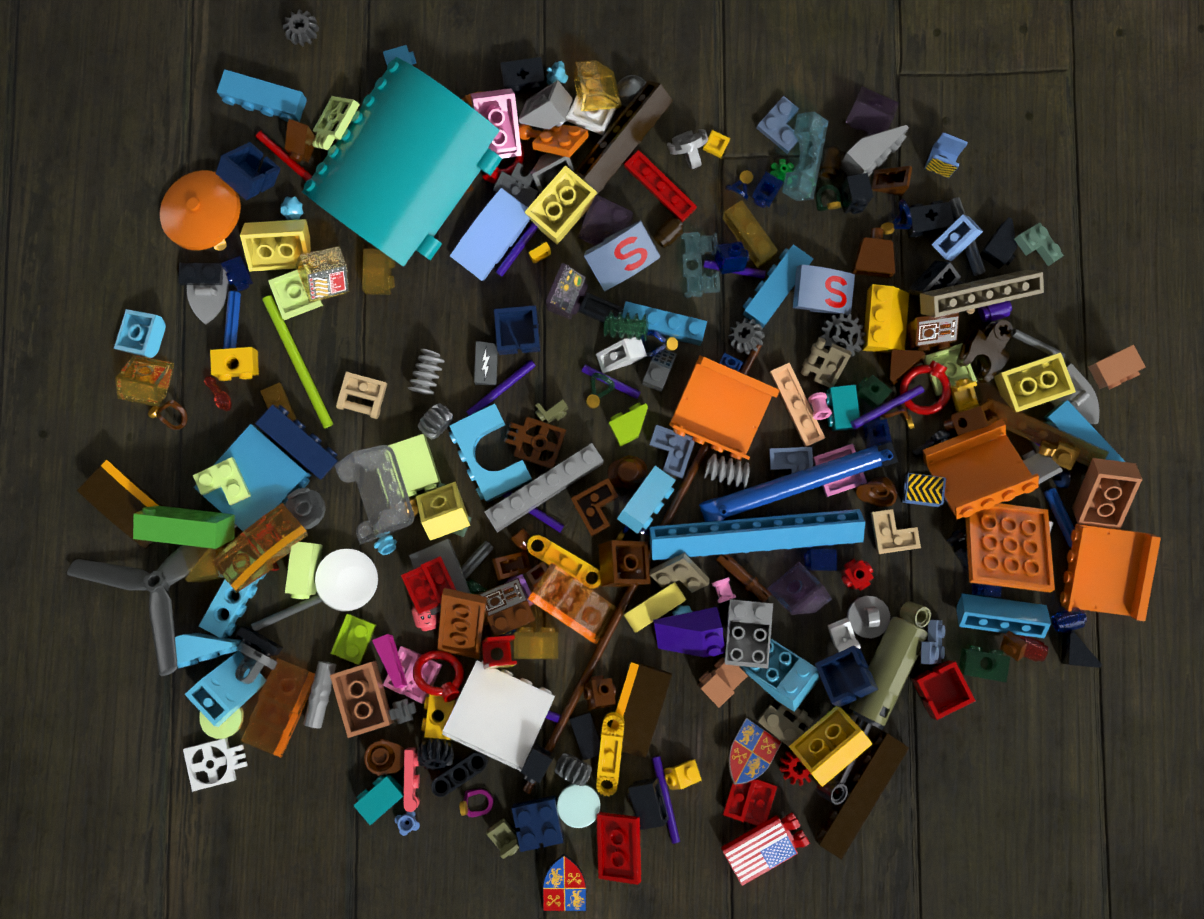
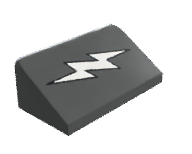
M476 341L474 383L476 385H497L498 351L497 344Z

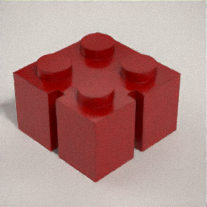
M947 660L933 667V671L927 670L911 678L919 696L924 697L922 702L929 716L935 720L975 702L956 661Z

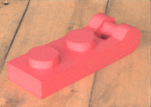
M408 747L405 749L404 809L407 812H413L420 804V800L416 796V788H419L420 777L416 775V766H419L416 747Z

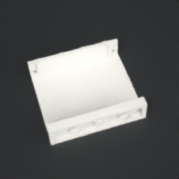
M477 660L443 729L442 735L521 771L555 696L551 695V691L546 688L540 687L538 689L532 686V682L527 679L521 678L519 680L512 677L513 674L507 670L484 669L483 661Z

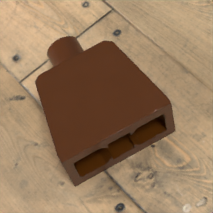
M872 228L870 238L865 237L861 240L851 274L891 278L895 274L893 241L883 239L884 229Z
M991 399L957 411L951 415V419L944 421V427L948 432L956 430L957 434L960 435L987 427L997 421L999 416Z

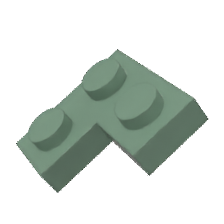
M1041 223L1036 224L1014 238L1026 256L1037 250L1048 266L1064 256L1059 245L1052 240L1048 230Z

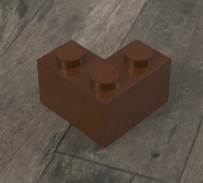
M608 478L571 498L591 537L610 527L601 507L618 499V495Z

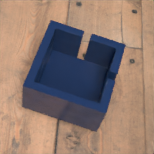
M249 142L221 155L216 175L245 200H248L258 195L260 191L264 192L273 187L281 168L268 157H265L258 173L257 171L264 154Z
M536 305L494 309L497 351L499 355L518 354V349H521L522 353L541 351Z
M854 645L815 663L831 703L839 708L857 700L855 695L861 698L879 690L871 672L867 670L869 667L862 651Z
M556 795L513 804L512 813L515 828H518L516 833L520 852L538 849L541 843H543L544 847L563 843L564 835L557 810Z

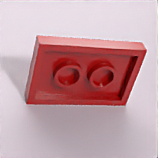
M605 812L598 813V879L638 885L641 883L640 817Z

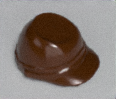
M631 455L614 461L608 468V478L611 484L617 488L635 490L641 486L648 476L645 462Z
M885 476L874 477L868 483L860 484L856 488V495L860 500L879 507L892 506L897 499L894 483Z
M380 739L370 744L365 750V766L377 776L398 772L404 766L405 750L397 743Z

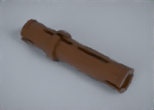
M721 554L716 559L745 586L747 592L753 593L762 603L772 595L771 592L758 582L759 579L757 577L754 578L729 554Z

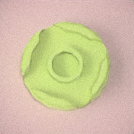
M240 707L219 727L213 726L200 712V725L208 736L215 739H225L234 735L241 728L244 712L242 707Z

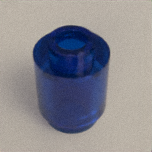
M1078 607L1072 608L1071 612L1067 610L1056 612V615L1052 616V624L1057 632L1062 631L1065 633L1085 627V622H1087L1085 612Z

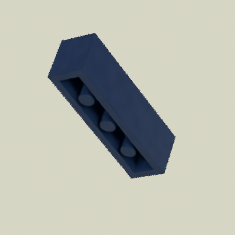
M272 404L255 424L322 480L339 461L336 458L338 454L329 446L325 449L320 444L322 440L314 433L309 435L304 430L306 426L298 419L293 421L287 415L290 412L282 405L277 407Z

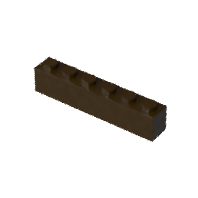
M648 80L574 171L577 176L597 191V194L605 187V184L617 172L618 168L630 156L631 152L673 102L660 83Z
M884 731L876 735L872 742L874 746L870 753L866 752L861 760L862 766L859 771L856 770L852 774L846 799L841 804H838L836 808L833 807L827 816L828 822L825 827L821 826L816 834V842L819 846L841 860L910 748Z

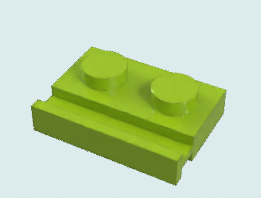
M346 614L331 654L361 665L376 624L351 614Z

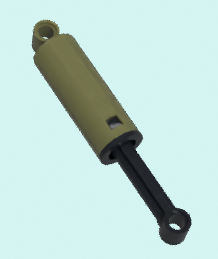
M908 601L901 607V618H891L867 669L871 672L879 690L861 698L855 695L857 700L850 704L847 712L857 717L855 723L866 736L872 725L881 730L884 729L921 651L922 642H925L928 633L922 627L929 623L931 612L925 606ZM856 759L823 787L818 782V794L833 804H841L847 797L848 789L845 782Z

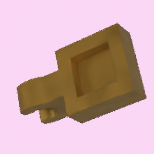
M1042 441L1038 452L1044 456H1052L1051 459L1059 466L1071 470L1080 454V449L1059 441L1057 446Z

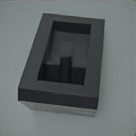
M1065 631L1063 633L1061 664L1096 668L1102 666L1074 631Z

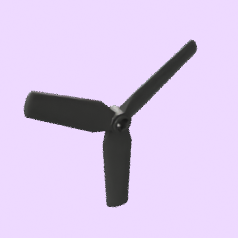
M182 545L165 559L157 571L152 573L139 568L76 559L69 566L67 575L125 590H148L150 592L148 611L160 676H166L173 673L178 667L172 600L167 591L170 585L184 578L213 548Z

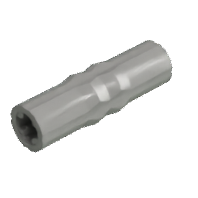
M318 661L303 725L312 728H322L331 692L332 681L330 675L335 673L336 664Z

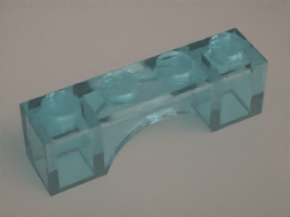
M814 111L797 114L794 135L800 146V160L794 171L786 173L782 191L796 201L813 200L828 126V121Z

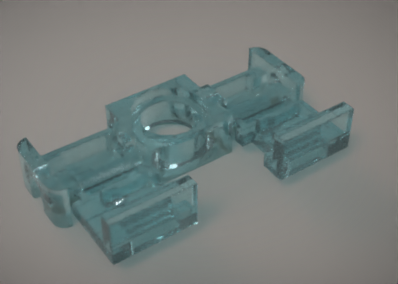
M698 232L683 233L681 237L685 242V254L682 255L683 277L687 279V293H684V296L686 298H691L692 296L702 297L703 292L700 291H704V293L720 292L719 272L709 277L706 274L702 276L701 253L702 255L705 252H711V254L718 253L717 233H714L712 236H701V238ZM689 260H694L698 263V268L696 270H689L686 263Z

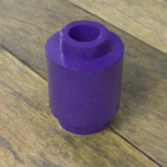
M1010 301L978 308L982 322L989 323L1010 316V311H1012Z

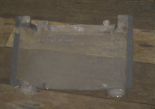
M380 445L354 451L335 464L337 474L343 482H357L368 517V521L360 523L356 529L360 545L406 528L413 523L414 512L395 453L391 447Z

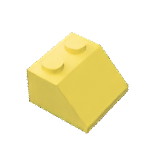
M456 482L416 496L421 523L430 541L470 526L467 511Z

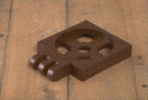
M530 417L526 418L524 426L510 422L509 427L516 429V432L507 430L506 434L512 436L513 440L504 438L503 442L516 446L513 456L549 469L554 468L567 430ZM541 426L539 434L535 437L526 434L529 429ZM549 429L553 430L558 438L557 444L548 442L546 437ZM542 439L544 441V445L542 447H538L536 445L537 440ZM523 442L532 445L534 448L531 457L526 456L522 448ZM542 451L554 452L550 459L546 461L539 460Z

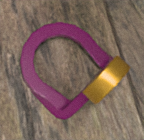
M485 789L467 790L464 795V801H460L459 804L461 815H468L473 818L489 813L494 804L492 795ZM477 794L485 795L489 801L487 809L471 812L467 807L468 798Z

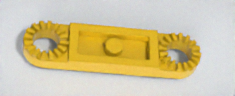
M533 535L529 538L527 549L533 556L590 589L596 588L601 584L600 570L541 535ZM537 539L541 540L544 544L543 549L538 552L531 548L532 542ZM590 572H595L598 575L597 581L592 584L588 583L586 575Z
M616 712L608 713L604 717L602 724L596 789L598 793L604 796L614 795L618 787L625 721ZM616 719L620 726L616 729L610 728L608 721ZM604 780H610V782H612L613 787L610 789H606L601 785V783Z

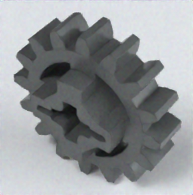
M840 313L838 319L833 315L831 322L827 320L824 323L827 328L822 327L820 332L824 333L820 337L826 340L824 348L828 347L829 350L833 343L851 351L850 357H853L855 355L854 350L859 352L861 350L859 345L865 344V341L861 339L866 335L865 332H861L864 325L858 326L857 322L859 319L851 320V314L844 318L843 313ZM833 327L834 334L829 338L830 330ZM840 334H842V335H843V334H846L847 337H846L845 339H844V338H841V339H840V338H839V335H840ZM856 334L855 343L852 345V337Z

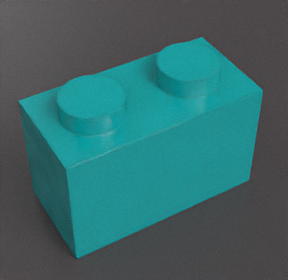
M856 385L829 388L826 393V403L831 409L832 414L827 418L828 426L832 427V431L854 429L851 426V421L860 417Z
M391 774L386 777L381 775L373 782L375 787L368 792L365 789L356 797L358 802L353 806L369 825L373 824L404 796V789Z

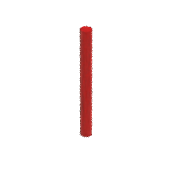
M262 131L256 134L258 140L306 182L312 178L311 174L295 160L291 159L286 152Z

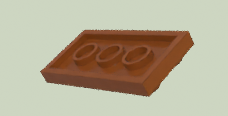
M444 588L439 625V651L479 659L487 597Z

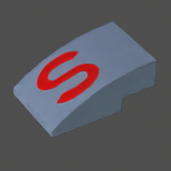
M640 220L605 238L604 242L586 250L584 257L601 287L606 291L660 258V254Z
M803 264L797 266L793 308L836 315L843 313V315L848 316L851 314L855 274Z

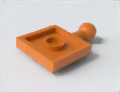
M520 124L518 126L520 139L536 138L532 142L534 150L569 158L588 138V130L578 126L562 124L559 127L554 126L549 130L544 129L543 131L532 129L530 125Z

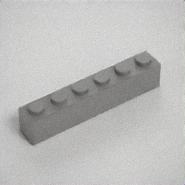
M591 443L486 510L485 515L496 532H499L603 465L604 460Z

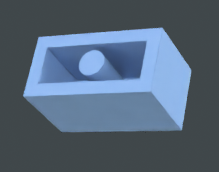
M963 214L932 246L946 260L953 261L983 231L969 216Z

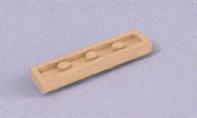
M790 363L770 371V375L777 389L780 390L779 394L804 446L807 447L825 439L818 421L813 418V411Z

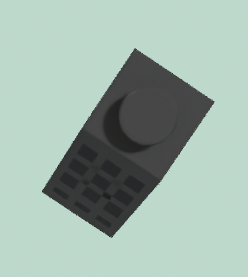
M658 346L642 385L662 392L677 354Z

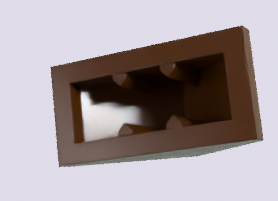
M903 166L875 170L872 190L902 196L909 188L912 167Z
M892 350L891 383L895 385L909 370L920 364L926 358L923 351Z
M526 551L492 559L498 580L524 574L531 570Z

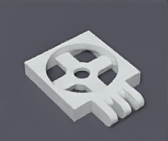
M228 738L183 749L192 792L237 780L234 769L248 766L247 761L238 763V759L246 757L245 753L236 755V751L243 750L244 746L239 745L230 748ZM211 746L220 749L225 756L219 758L214 756ZM199 749H202L204 759L202 762L194 764L192 759L194 754ZM208 760H212L214 762L213 768H208L206 766ZM227 765L226 773L221 779H218L217 769L219 766ZM196 772H207L209 782L203 783L199 781L196 777Z

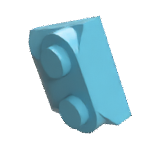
M126 309L114 349L142 355L147 358L154 357L159 351L166 325L164 320L158 315Z

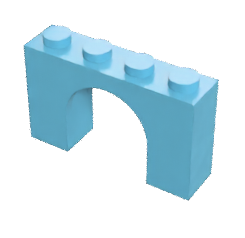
M495 404L450 425L452 431L449 432L453 443H458L461 449L458 451L462 462L467 461L470 469L467 470L470 479L472 481L476 480L479 486L476 488L480 499H485L486 502H490L507 492L533 481L523 460L500 471L485 470L476 460L475 450L479 440L486 434L505 426Z

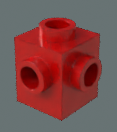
M852 559L844 564L845 568L840 571L842 574L841 579L846 587L851 589L859 588L860 591L871 584L869 581L874 578L871 574L873 572L872 567L867 561L864 562L863 560L856 561ZM858 570L862 574V578L860 579L856 577V572Z

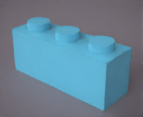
M654 466L617 519L637 534L642 527L647 529L653 521V518L650 517L652 513L658 514L664 505L661 502L662 499H668L675 490L672 488V485L676 480L657 466Z

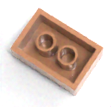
M1092 459L1072 507L1078 524L1114 529L1121 528L1142 481L1136 463Z
M376 661L330 675L348 738L388 726L394 722L389 715L388 710H390Z

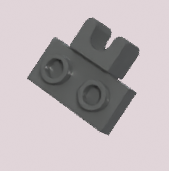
M518 162L511 176L502 171L493 190L498 192L503 188L525 206L529 207L535 201L539 191L530 187L534 181L531 171L528 176L524 177L522 175L523 165Z

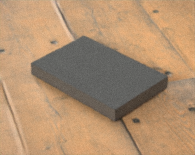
M450 539L409 555L414 569L441 556L456 590L470 593ZM441 605L430 610L431 615L441 613Z

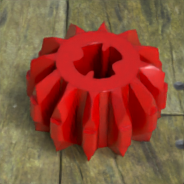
M786 751L785 754L789 758L787 760L784 758L780 759L783 764H786L779 768L781 772H785L783 778L785 780L790 778V784L792 785L797 780L798 784L802 786L804 778L807 782H811V779L808 777L811 773L794 752L791 755V753ZM797 762L803 765L802 767H799V771L793 768L797 766Z

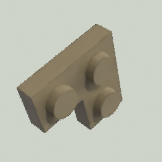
M685 553L650 569V576L662 588L678 580L692 593L709 585V578Z

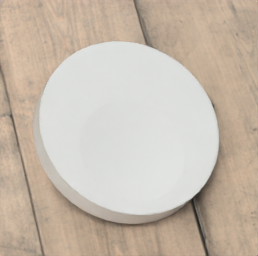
M340 549L330 553L321 561L315 574V588L321 600L329 607L340 611H352L364 606L373 597L378 584L377 570L371 559L364 553L354 549Z

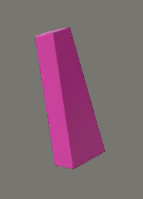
M386 634L372 640L394 687L403 688L407 686L393 635Z

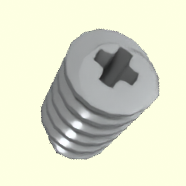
M421 349L420 351L424 355H419L418 360L422 363L415 364L419 371L412 373L417 379L410 380L414 387H408V389L425 395L434 394L430 386H437V384L432 379H439L440 376L435 371H442V368L437 364L444 363L445 361L440 357V354L431 350Z
M713 454L708 459L704 478L711 474V480L713 481L716 476H719L720 483H722L724 478H727L728 485L735 480L736 487L743 482L745 489L750 473L749 463L746 462L741 467L740 460H737L733 465L732 458H729L725 463L724 456H721L717 461L716 454Z

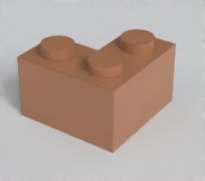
M1132 345L1098 361L1088 368L1099 389L1108 387L1110 390L1127 380L1139 376V370L1145 368V365L1135 346Z
M723 656L714 664L716 668L711 673L707 671L699 678L700 683L698 684L718 708L734 694L733 690L748 677L739 666L725 665V658Z

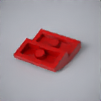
M441 556L401 575L418 615L441 605L444 588L456 590Z
M759 779L743 784L734 785L733 783L723 815L756 826L761 825L768 819L777 785Z

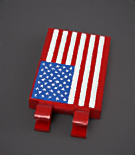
M793 813L788 814L781 820L776 815L721 847L742 886L797 855L796 848L805 847L810 844L803 830L798 831L793 836L789 831L801 826Z

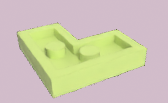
M233 457L193 475L201 495L222 487L229 505H233L251 496Z

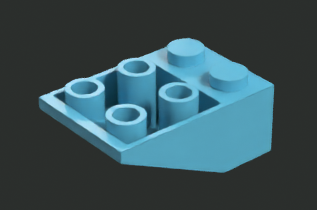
M201 633L175 637L178 668L198 664V660L201 662L219 657L218 653L224 655L238 651L236 650L237 646L242 641Z
M771 638L768 669L740 666L746 674L773 698L793 712H795L819 681V672L815 666Z
M240 651L229 657L185 693L186 697L213 726L219 727L268 682L261 673L250 684H244L236 679V670L244 658ZM250 669L245 671L244 678L249 674Z

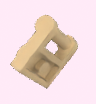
M346 372L336 408L353 410L378 419L387 383ZM352 395L374 401L373 407L347 401V396Z

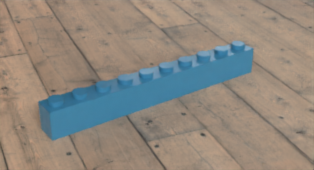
M860 509L654 526L649 527L650 550L652 560L672 559L682 553H685L688 557L853 544L863 542L865 520Z

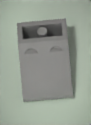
M904 125L862 138L846 153L840 168L848 176L868 172L869 177L877 166L880 167L886 161L887 156L891 152L894 153L902 145V142L907 138L905 133L909 127Z
M729 600L725 665L768 669L773 603Z

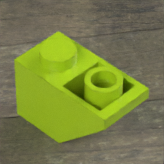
M637 403L629 408L630 412L624 415L620 412L611 417L612 421L609 422V427L620 447L639 437L648 409L646 403L643 405Z

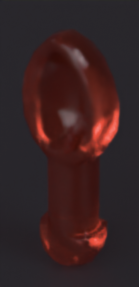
M206 377L204 383L214 394L215 404L220 409L229 411L232 406L230 396L226 392L221 391L213 377Z

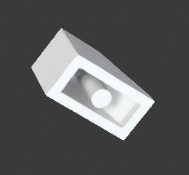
M641 337L623 339L600 351L596 356L602 373H606L633 364L646 357L647 354Z

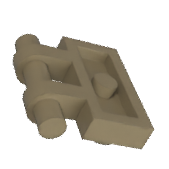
M820 337L812 345L809 357L804 360L801 374L808 376L810 371L816 373L814 376L815 382L831 388L834 387L847 364L851 351L833 343L829 350L824 348L826 340ZM818 356L824 358L821 365L816 364Z
M778 702L780 706L777 710L772 705H769L757 722L788 747L804 734V731L798 727L800 723L803 722L809 727L814 721L804 709L800 710L797 708L793 712L780 702ZM786 710L795 716L792 722L783 715Z

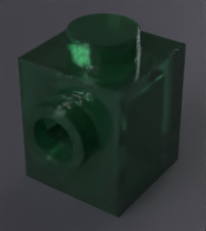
M871 375L868 379L864 377L857 385L859 388L857 395L874 409L879 407L892 392L888 386L874 375Z

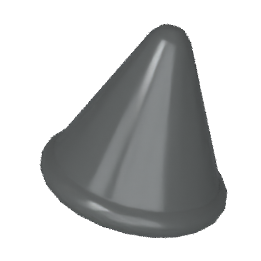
M637 75L623 77L615 89V95L619 103L627 107L646 84V81Z

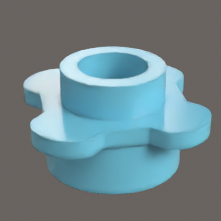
M392 535L383 536L374 544V548H378V552L382 555H387L396 549L397 541L396 539L393 540Z

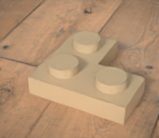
M893 509L871 512L877 554L921 548L918 527L896 530Z

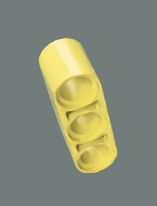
M676 582L625 613L624 617L636 633L687 599Z

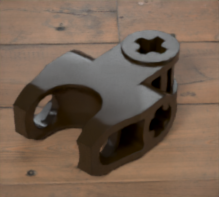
M1000 320L986 324L983 331L978 328L974 329L962 344L956 364L960 367L968 366L977 357L981 363V370L977 380L980 383H988L1005 366L1010 357V354L1004 347L1012 337L1011 331L1013 327L1011 323L1007 320Z

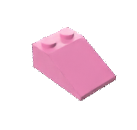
M510 88L472 93V108L500 130L488 148L501 158L522 156L515 93Z

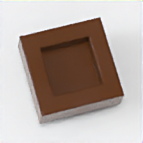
M1009 630L1003 636L1000 649L1016 661H1019L1024 656L1027 642Z

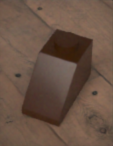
M289 119L287 122L285 150L291 159L297 162L303 160L309 163L315 149L312 144L315 135L309 126Z

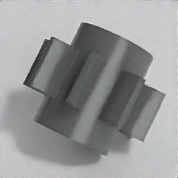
M407 698L392 703L393 709L388 710L391 720L396 719L398 724L413 720L412 714L417 712L414 702L409 703Z

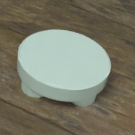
M571 784L564 788L559 795L557 802L558 814L562 821L571 827L583 828L589 826L596 820L597 814L600 812L599 796L592 786L587 784L584 786Z

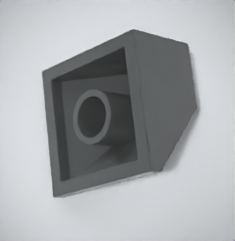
M546 153L540 157L531 171L539 194L542 193L564 166H567L573 172L575 171L569 157Z

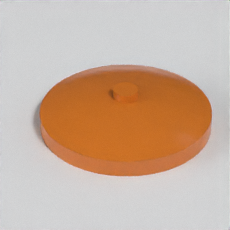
M202 170L189 173L178 179L168 189L160 207L162 228L173 242L185 249L204 250L211 248L226 239L235 228L241 209L240 197L233 188L216 175V172Z

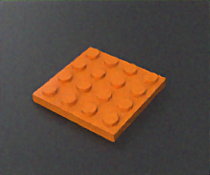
M998 503L990 509H983L966 517L970 583L1050 593L1055 590L1048 510Z

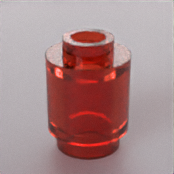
M1022 635L1020 638L1027 642L1023 657L1035 662H1043L1048 654V646L1044 645V642Z

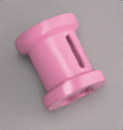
M815 393L808 398L814 410L813 418L815 420L826 419L832 414L831 409L828 408L826 403V393Z
M729 577L712 583L719 597L718 603L736 598V595L731 590Z

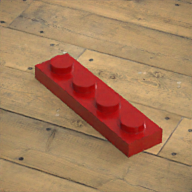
M639 150L624 164V167L682 223L697 209V206Z

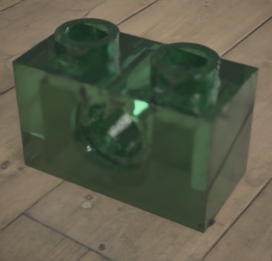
M969 645V649L962 648L959 669L963 675L1007 683L1010 657L1003 656L1004 651L990 649V653L982 652L983 647ZM986 657L988 665L983 669L980 662Z

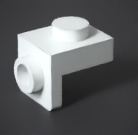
M848 618L828 625L834 647L838 652L853 645L859 649L861 648L855 638Z

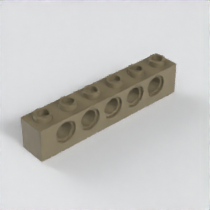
M1022 270L920 293L921 314L940 317L1044 293L1043 272Z

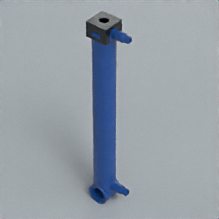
M886 440L874 444L873 447L720 498L704 501L699 506L705 522L722 521L727 517L880 466L885 467L897 463L898 460L892 442Z

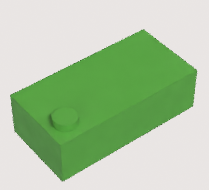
M157 505L144 507L142 511L134 513L133 539L213 549L234 540L235 514Z

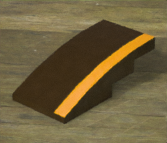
M106 460L77 490L89 503L132 539L134 513L142 511L144 507L162 506L147 490H143L110 460ZM133 539L144 549H147L153 543V541Z
M631 660L615 710L625 721L622 752L646 759L672 673ZM613 719L610 728L616 729L620 726V723Z

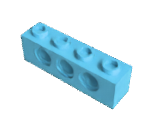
M240 551L199 627L219 638H227L233 634L237 626L235 623L238 617H242L245 613L248 599L255 595L258 581L262 580L268 571L267 565L264 563L250 576L248 582H244L237 589L240 593L237 601L232 598L234 588L231 584L259 557L248 551ZM225 608L229 611V617L226 620L222 617V611Z

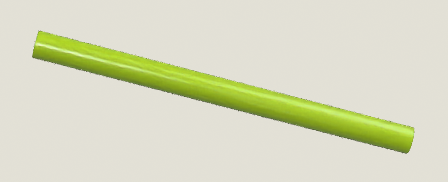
M272 295L264 297L262 300L323 428L332 426L333 422Z

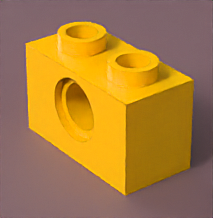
M253 347L210 350L211 375L218 378L219 381L232 380L231 377L252 379V376L259 375L258 351ZM238 360V367L231 369L232 362Z
M430 694L429 697L426 696L424 709L427 710V718H423L421 729L425 731L424 737L450 740V738L442 735V732L457 702V698L451 702H444L442 696ZM435 710H441L444 713L442 721L434 718Z

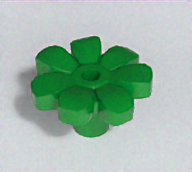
M780 159L779 165L777 163L771 165L770 168L773 171L769 173V176L772 179L776 178L774 181L776 185H780L782 181L785 185H788L791 182L790 178L793 179L796 174L795 171H792L794 165L791 162L786 165V160Z

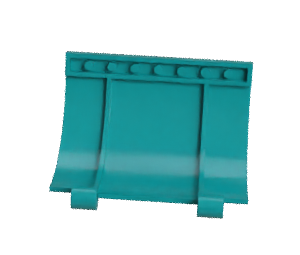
M395 57L388 64L384 75L376 81L372 92L364 98L363 105L355 112L341 140H337L335 145L330 147L324 161L317 166L312 178L305 183L302 193L403 267L415 250L431 261L442 245L441 242L434 238L439 228L478 173L482 170L491 176L501 162L502 158L488 148L500 130L440 83L411 64Z

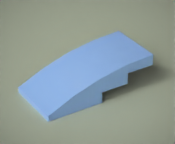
M501 188L470 226L450 257L481 281H484L495 264L500 262L508 248L513 246L529 222L530 218L525 214L528 207Z

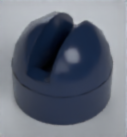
M1062 471L1054 476L1059 478V480L1054 481L1056 486L1069 488L1070 472Z

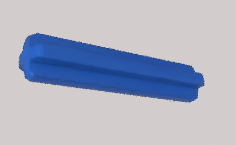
M238 291L228 292L223 349L236 348L241 294Z
M1051 488L1046 490L1044 495L1068 546L1072 548L1071 533L1075 528L1057 490Z

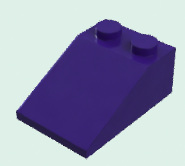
M717 607L653 620L658 649L700 657L717 656L725 653L723 628Z

